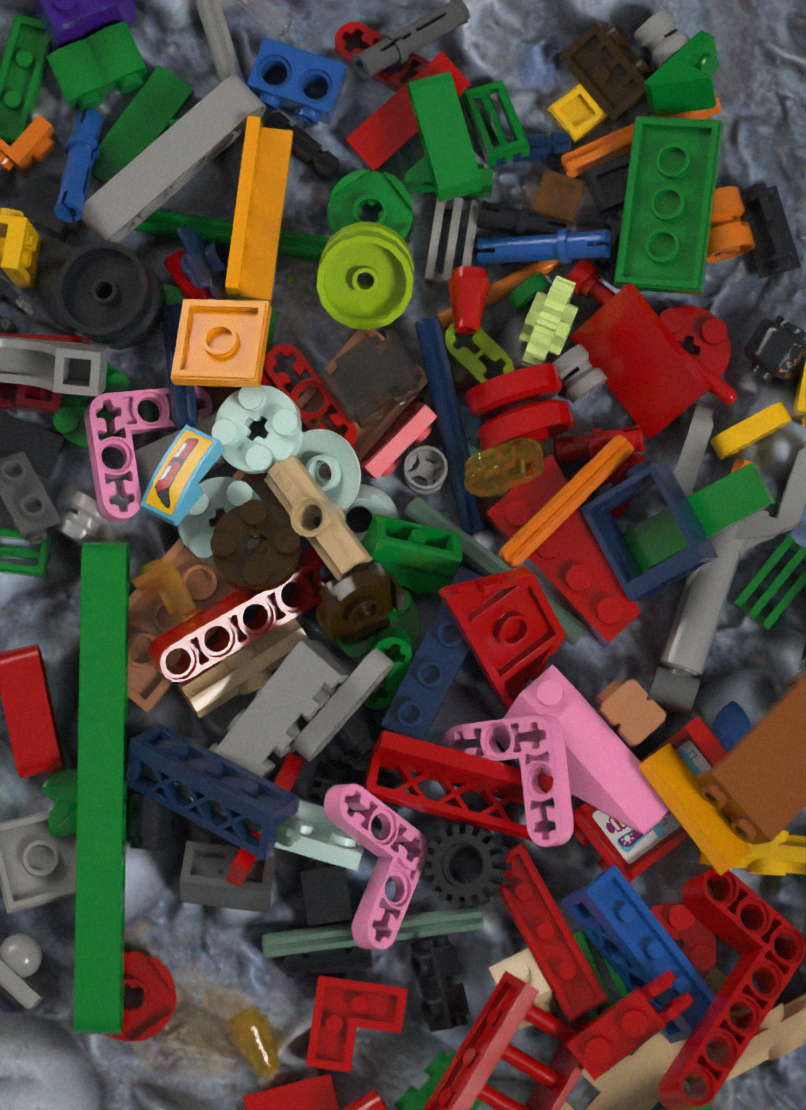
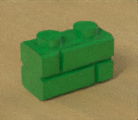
M374 514L367 534L365 533L361 542L372 557L369 565L372 563L383 564L386 571L395 576L400 586L408 587L413 592L422 595L429 592L439 594L438 591L441 588L450 586L452 578L456 575L462 562L459 533Z

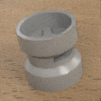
M666 9L650 17L633 35V38L640 47L648 48L652 53V61L658 69L690 40V37L685 32H679L674 26L675 19Z
M582 344L574 346L552 363L557 366L562 384L566 388L565 395L573 405L584 400L608 379L600 368L593 367L589 362V353Z
M420 446L408 454L404 463V479L410 490L416 494L427 496L437 493L445 485L448 465L441 451L431 446Z
M76 491L70 501L71 512H68L66 516H61L62 522L56 524L54 529L82 547L83 542H97L98 528L108 525L110 521L102 516L96 500L80 491Z

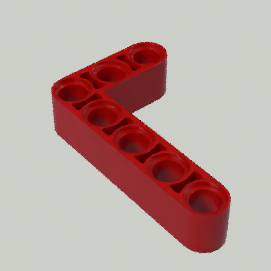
M711 868L690 878L682 889V899L688 910L734 949L741 958L660 1081L658 1096L662 1105L667 1110H693L708 1105L715 1098L806 953V943L802 934L729 870L720 876L714 868ZM707 885L712 889L714 898L708 893ZM741 914L747 922V927L742 923ZM774 943L779 948L780 957L775 951ZM752 977L757 981L758 991L753 986ZM730 1011L735 1016L736 1026L731 1022ZM707 1046H709L713 1052L714 1061H711V1059L708 1057ZM684 1081H686V1083H687V1084L689 1085V1087H690V1090H691V1097H690V1098L687 1096V1094H686L685 1091H684V1088H683V1082H684Z

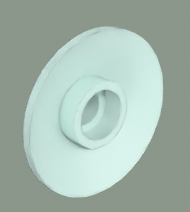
M313 429L304 432L303 442L296 456L330 502L339 505L344 512L351 506L359 492L361 469L358 457L349 442L334 431ZM328 465L331 469V478L327 474ZM321 509L317 511L315 517L323 518Z

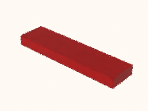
M521 842L508 849L510 855L505 856L506 862H512L511 870H506L505 877L510 878L508 884L501 885L499 888L502 891L500 897L567 1021L571 1023L608 1003L609 1000L524 844Z

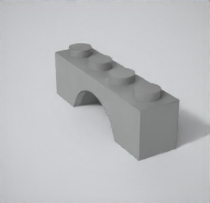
M0 336V382L41 387L54 393L98 397L106 388L109 346Z

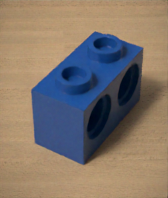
M264 37L246 85L264 103L266 110L277 111L279 107L293 112L294 117L304 123L318 125L320 121L330 125L347 78L346 65ZM272 71H280L287 76L286 80L279 85H269L264 81V78ZM312 85H321L327 89L326 95L320 99H310L304 92Z

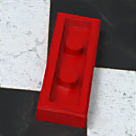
M443 51L410 80L450 71L458 97L472 85ZM407 83L346 138V141L373 171H377L419 133L408 95Z
M289 753L274 784L290 792L304 764L302 763L303 760ZM250 829L252 836L260 839L261 834ZM240 847L225 880L237 887L243 885L257 856Z

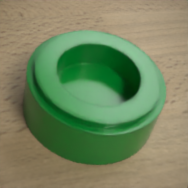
M540 272L520 284L510 293L507 299L516 311L521 312L532 306L538 291L547 294L552 285L545 275Z

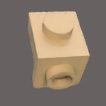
M528 948L488 968L496 985L499 983L504 972L507 971L540 991L534 1000L536 1006L549 1014L558 1010L551 989ZM523 1020L518 1028L523 1029L534 1025Z

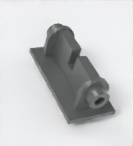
M24 451L0 458V499L19 534L25 540H30L32 544H38L46 539L47 534L45 531L47 527L59 524L62 520Z

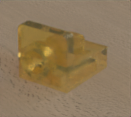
M162 558L156 559L142 566L138 570L140 576L132 580L139 592H143L163 582L165 587L159 589L158 592L170 614L178 611L180 617L185 620L200 612L173 560L164 563Z

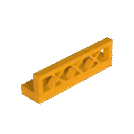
M247 116L225 289L229 299L269 301L272 304L293 131L262 127L261 117Z

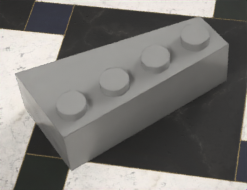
M300 640L286 656L284 662L274 675L269 677L258 689L256 698L246 710H242L227 727L229 733L219 745L217 743L213 744L209 750L269 781L284 764L288 754H292L295 751L292 744L298 735L352 674L353 670L320 641Z

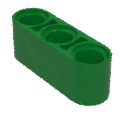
M450 71L408 81V95L438 201L444 202L482 192V181Z

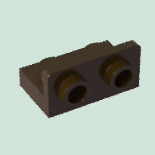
M595 21L558 57L609 118L616 122L646 96L644 82L657 70L643 55L637 57L627 46L630 38L619 25L614 22L609 24L608 22Z

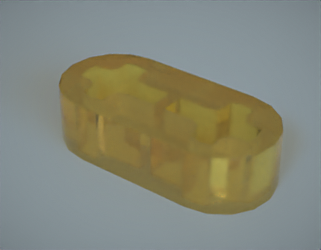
M518 438L469 457L464 466V486L466 490L479 497H488L533 481L543 472L542 446L530 438Z

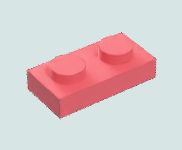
M414 401L370 453L359 463L361 471L366 476L376 480L380 475L386 477L391 474L402 461L399 456L411 444L413 446L418 445L432 431L430 424L437 418V415L426 404Z

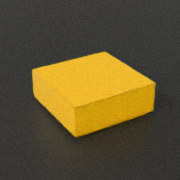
M581 83L547 108L548 115L561 130L569 132L573 145L607 120L608 117Z

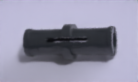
M483 201L477 228L502 232L515 237L557 234L559 229H566L568 220L530 212V208L524 206L520 210Z

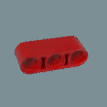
M34 644L0 652V694L13 756L20 779L65 769L62 745L39 645Z

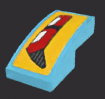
M185 425L165 453L152 476L141 503L142 509L177 527L203 495L198 483L225 451L220 440Z

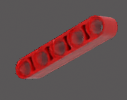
M311 548L300 554L297 570L282 586L269 591L265 589L251 590V592L238 590L159 635L152 641L148 649L149 662L155 670L173 682L188 680L319 604L322 601L319 597L321 588L326 583L337 579L332 572L326 578L320 579L319 569L324 561L316 550ZM294 582L295 590L293 595L288 600L282 601L281 591L287 583ZM256 604V616L250 622L244 623L243 613L249 605ZM218 626L219 636L217 640L212 644L205 645L204 637L206 632L211 627ZM180 648L181 657L178 663L174 666L166 667L165 660L168 653L173 649Z

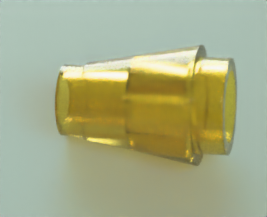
M258 1006L242 1011L226 1022L230 1030L227 1034L228 1038L252 1070L255 1071L258 1078L265 1077L282 1066L268 1015H262Z

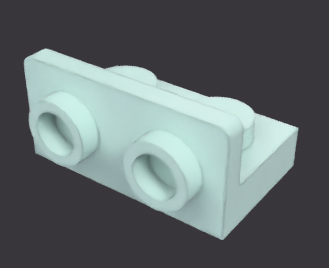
M300 798L298 813L289 817L300 823V839L298 842L295 841L291 847H285L275 842V847L357 871L365 847L327 818L324 805Z

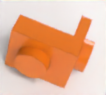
M39 114L11 146L0 138V166L6 171L14 167L24 176L36 161L41 163L46 160L56 146L54 140L57 138L52 124Z

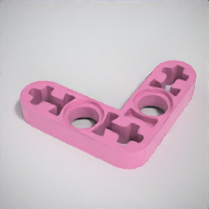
M194 386L196 405L200 407V410L197 412L198 421L210 416L212 401L204 389ZM169 388L101 394L85 410L84 421L97 506L102 516L111 522L122 523L129 520L138 512L141 506V491L132 435L181 430L177 429L173 421L169 420L171 400L169 403L167 399H170ZM149 400L158 406L160 411L158 421L146 422L139 416L138 404L140 401ZM103 405H106L108 412H115L116 417L109 423L110 435L119 433L120 437L112 436L101 441L99 440V436H103L107 432L105 419L97 418L96 413L103 408ZM115 447L120 450L124 457L122 468L115 470L106 467L101 458L104 448ZM126 476L127 480H123L118 484L121 498H128L130 503L120 512L118 505H111L109 499L116 495L115 481L106 484L105 479L115 480Z
M531 715L460 724L451 727L446 732L443 747L494 761L520 759L527 830L535 844L542 847L559 846L565 844L571 838L574 822L563 728L558 719L551 715ZM502 727L510 735V746L505 752L499 750L495 741L496 734ZM545 730L546 739L526 741L525 733ZM480 739L481 747L462 750L461 741ZM543 768L548 769L553 777V786L548 793L543 792L538 784V775ZM554 800V806L542 807V801ZM555 821L556 830L546 831L545 822Z
M358 784L334 785L328 790L324 799V810L327 818L378 857L353 919L352 936L356 944L363 949H386L392 945L399 931L426 862L424 857L425 853H428V843L425 836L418 829ZM348 807L351 808L353 811H358V810H360L359 813H358V812H347V811H348ZM376 815L382 823V832L378 839L373 836L371 831V823ZM394 842H405L404 847H403L401 844H393V843H394ZM389 877L393 879L396 888L395 896L391 901L385 893V884Z

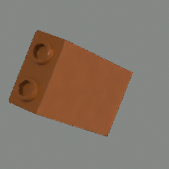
M806 670L797 672L786 683L790 689L710 770L701 772L695 778V781L702 788L701 794L712 807L720 809L732 822L731 829L741 840L752 845L772 842L806 806Z

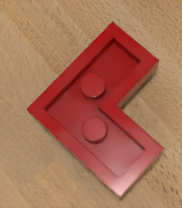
M318 975L306 1066L351 1072L357 1027L402 1033L408 988Z

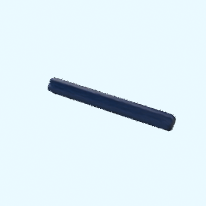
M429 317L416 321L415 329L434 412L437 415V425L444 455L447 460L461 529L469 533L485 528L486 522L440 321L437 317Z

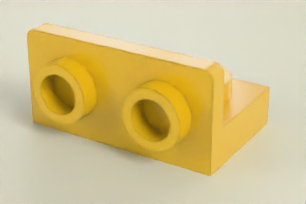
M0 208V267L17 288L34 290L43 240L28 218L24 217L23 212L10 208Z

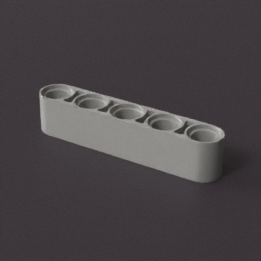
M236 74L226 78L93 194L83 205L81 220L101 241L119 243L246 131L247 116L261 117L266 110V106Z

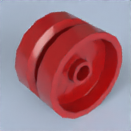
M555 364L534 365L489 379L465 393L471 417L488 420L477 430L483 455L503 454L530 447L556 437L575 426L569 403L557 399L551 400L563 387Z

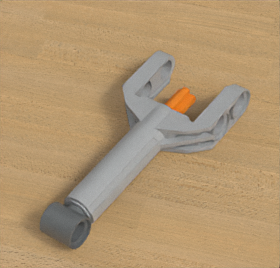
M700 404L696 406L674 472L686 497L696 493L692 490L714 426L712 420L714 409ZM806 441L802 450L798 452L797 457L793 461L776 517H769L768 511L761 510L710 537L709 540L718 558L687 575L659 661L667 668L657 667L647 696V700L653 699L661 709L689 717L700 684V679L692 676H701L741 553L794 529L799 523L806 503ZM735 459L730 474L753 462L745 459L744 461Z

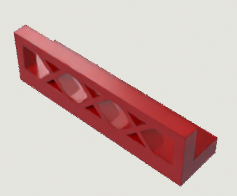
M385 730L382 731L373 744L364 789L377 799L532 841L527 830V823L523 825L512 822L502 808L510 802L525 805L521 768ZM382 766L395 770L404 784L395 790L376 785L379 767ZM539 773L538 784L543 792L548 793L551 790L553 777ZM426 779L437 781L447 796L438 801L427 799L417 784ZM469 790L480 793L489 808L480 813L471 811L460 796Z

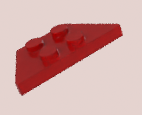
M525 566L446 586L438 591L498 700L507 712L528 680L534 681L542 674L546 668L548 658L556 652L566 636L535 575Z

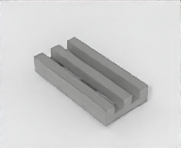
M437 198L424 282L447 285V280L451 278L461 211L470 212L462 266H471L480 201L472 200V202L463 201V198H455L439 202ZM444 209H451L453 212L443 274L435 273Z

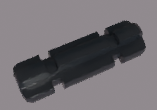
M280 112L273 113L266 121L264 127L293 131L291 153L307 166L313 165V171L323 179H329L340 165L339 159L328 150L322 151V145L297 125L292 127L291 123H289L290 120Z
M353 946L352 950L346 951L345 948L309 952V955L303 956V953L286 955L284 958L285 973L287 978L290 979L306 977V973L317 976L348 972V968H354V971L370 969L373 964L371 949H363L359 946Z

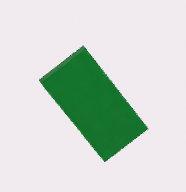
M635 116L613 284L616 289H622L624 286L633 283L638 291L703 295L724 124L721 120Z

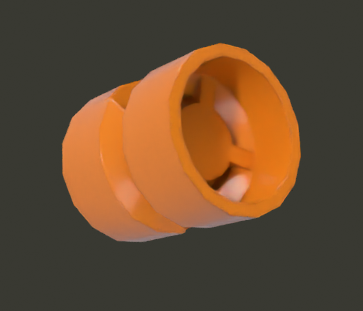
M736 186L716 189L707 264L735 258L749 252L756 246L749 223L740 219L745 209L739 189Z

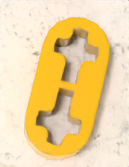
M782 401L726 429L713 437L709 442L721 461L789 424L792 419Z

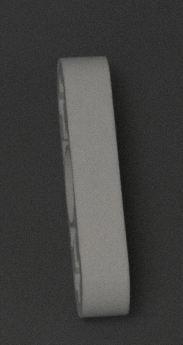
M378 648L370 652L298 735L292 747L306 760L311 761L385 678L392 669L394 662Z

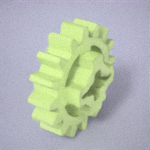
M556 275L548 295L540 291L537 292L518 339L528 344L521 361L522 365L530 367L544 364L549 353L560 356L579 307L569 303L576 285L575 282Z

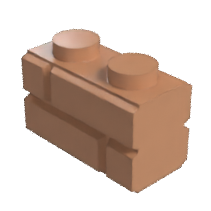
M616 678L594 699L600 705L596 712L613 729L623 743L632 750L665 721L667 714L653 699H646L648 693L635 679H628L623 684Z

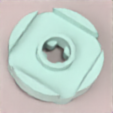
M261 385L260 388L242 387L240 390L232 393L219 408L215 424L212 427V437L220 440L225 450L222 456L229 464L248 474L266 473L278 461L286 460L291 455L296 456L303 442L300 418L302 416L296 403L279 389ZM262 418L266 419L265 429L269 432L267 437L263 439L257 436L252 441L249 437L251 434L249 428L253 421L259 422Z
M214 477L200 482L199 486L203 495L178 524L179 534L186 548L198 559L215 566L210 542L215 527H210V520L216 518V512L225 510V513H227L231 509L253 499L262 501L246 482L231 477ZM252 538L247 541L248 550L246 554L248 556L254 554V551L260 546L263 539L255 540Z

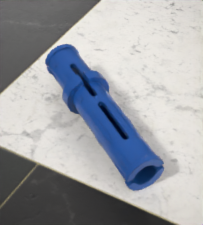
M86 109L85 118L83 110L77 113L74 132L67 140L65 153L68 154L54 213L60 220L69 223L73 221L74 209L75 221L77 222L82 218L91 169L100 154L101 148L98 145V139L104 120L99 112L92 109Z
M559 229L557 234L482 237L478 239L477 249H495V252L477 253L481 266L559 260L561 264L572 263V260L576 258H609L611 246H593V243L611 242L608 229L571 233L570 229Z

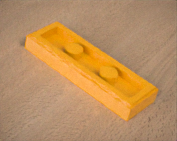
M670 743L638 765L639 770L720 876L752 852L748 845L733 832L731 823L723 812L712 807L701 794L702 788L695 781L696 777Z

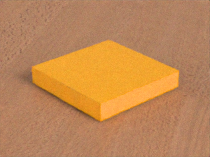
M183 299L171 372L173 384L260 388L272 311L269 301Z

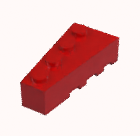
M553 455L547 456L486 513V523L505 543L568 483ZM580 505L523 562L564 606L586 625L587 630L606 648L637 619L641 611L635 601L629 602L581 512Z

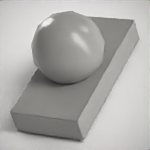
M18 933L9 936L0 946V984L26 1009H33L41 1003L46 995L26 977L31 976L38 970L43 954L41 946L35 938L28 934Z

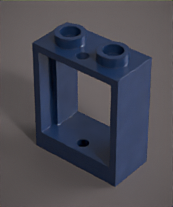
M647 460L632 467L626 472L627 480L617 486L612 482L596 489L590 495L592 501L580 508L629 602L646 600L718 558L714 547L668 463L651 464L650 460ZM657 484L689 546L643 573L610 511Z

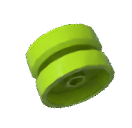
M361 221L341 228L329 238L320 256L317 291L322 306L334 320L352 329L373 330L392 323L405 311L412 297L414 260L409 245L397 231L381 223ZM367 272L370 273L373 276V278L367 275L365 279H362L358 275Z

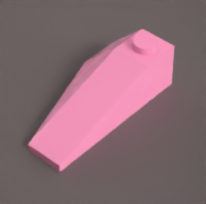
M554 665L550 666L518 695L503 719L531 715H551L558 719L564 732L570 795H574L596 807L598 811L642 835L648 833L671 812L639 770L638 765L641 762ZM502 727L496 734V741L506 751L510 746V735ZM545 730L525 733L526 741L546 739ZM513 759L520 766V759ZM546 768L540 771L541 774L552 776Z

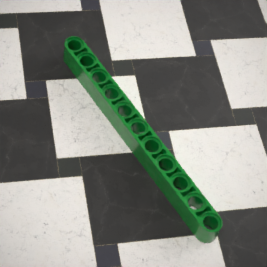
M83 542L81 553L74 971L75 1034H122L130 591V549L128 542Z

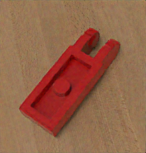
M669 969L662 972L641 989L639 986L566 1041L567 1047L594 1081L667 1026V1022L676 1018L693 1003L694 1000L688 992L677 995L659 1011L651 1003L650 999L667 990L673 981L676 980V977Z

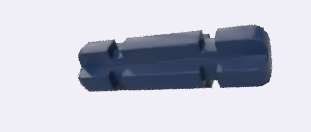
M566 130L551 132L550 136H546L545 133L525 135L530 146V155L521 158L520 153L514 154L513 163L545 159L548 154L559 157L570 152L572 144L569 132ZM510 137L511 140L508 143L515 142L514 138ZM496 139L491 140L493 147H497ZM503 158L496 159L497 165L507 164Z

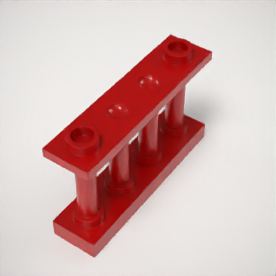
M505 971L423 1110H470L477 1099L495 1110H560L584 1070L582 1064L567 1047L566 1041L590 1022L580 1017L570 1027L534 1004V1000L540 992L539 990ZM523 1020L562 1042L548 1066L510 1044L512 1037ZM499 1060H503L538 1081L525 1106L487 1084V1080Z

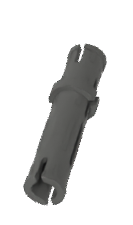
M450 0V2L397 32L388 31L383 34L380 42L353 55L352 64L356 73L361 79L369 80L373 75L392 64L400 66L408 60V56L413 52L434 42L460 25L468 23L470 14L467 6L462 0Z

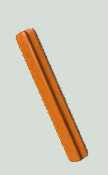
M715 93L716 106L714 108L663 116L651 115L649 117L706 120L721 112V102ZM634 123L563 154L560 157V161L567 177L575 178L584 174L586 170L631 153Z
M616 435L500 549L498 555L501 560L510 568H517L631 456L634 451L633 445L624 436Z

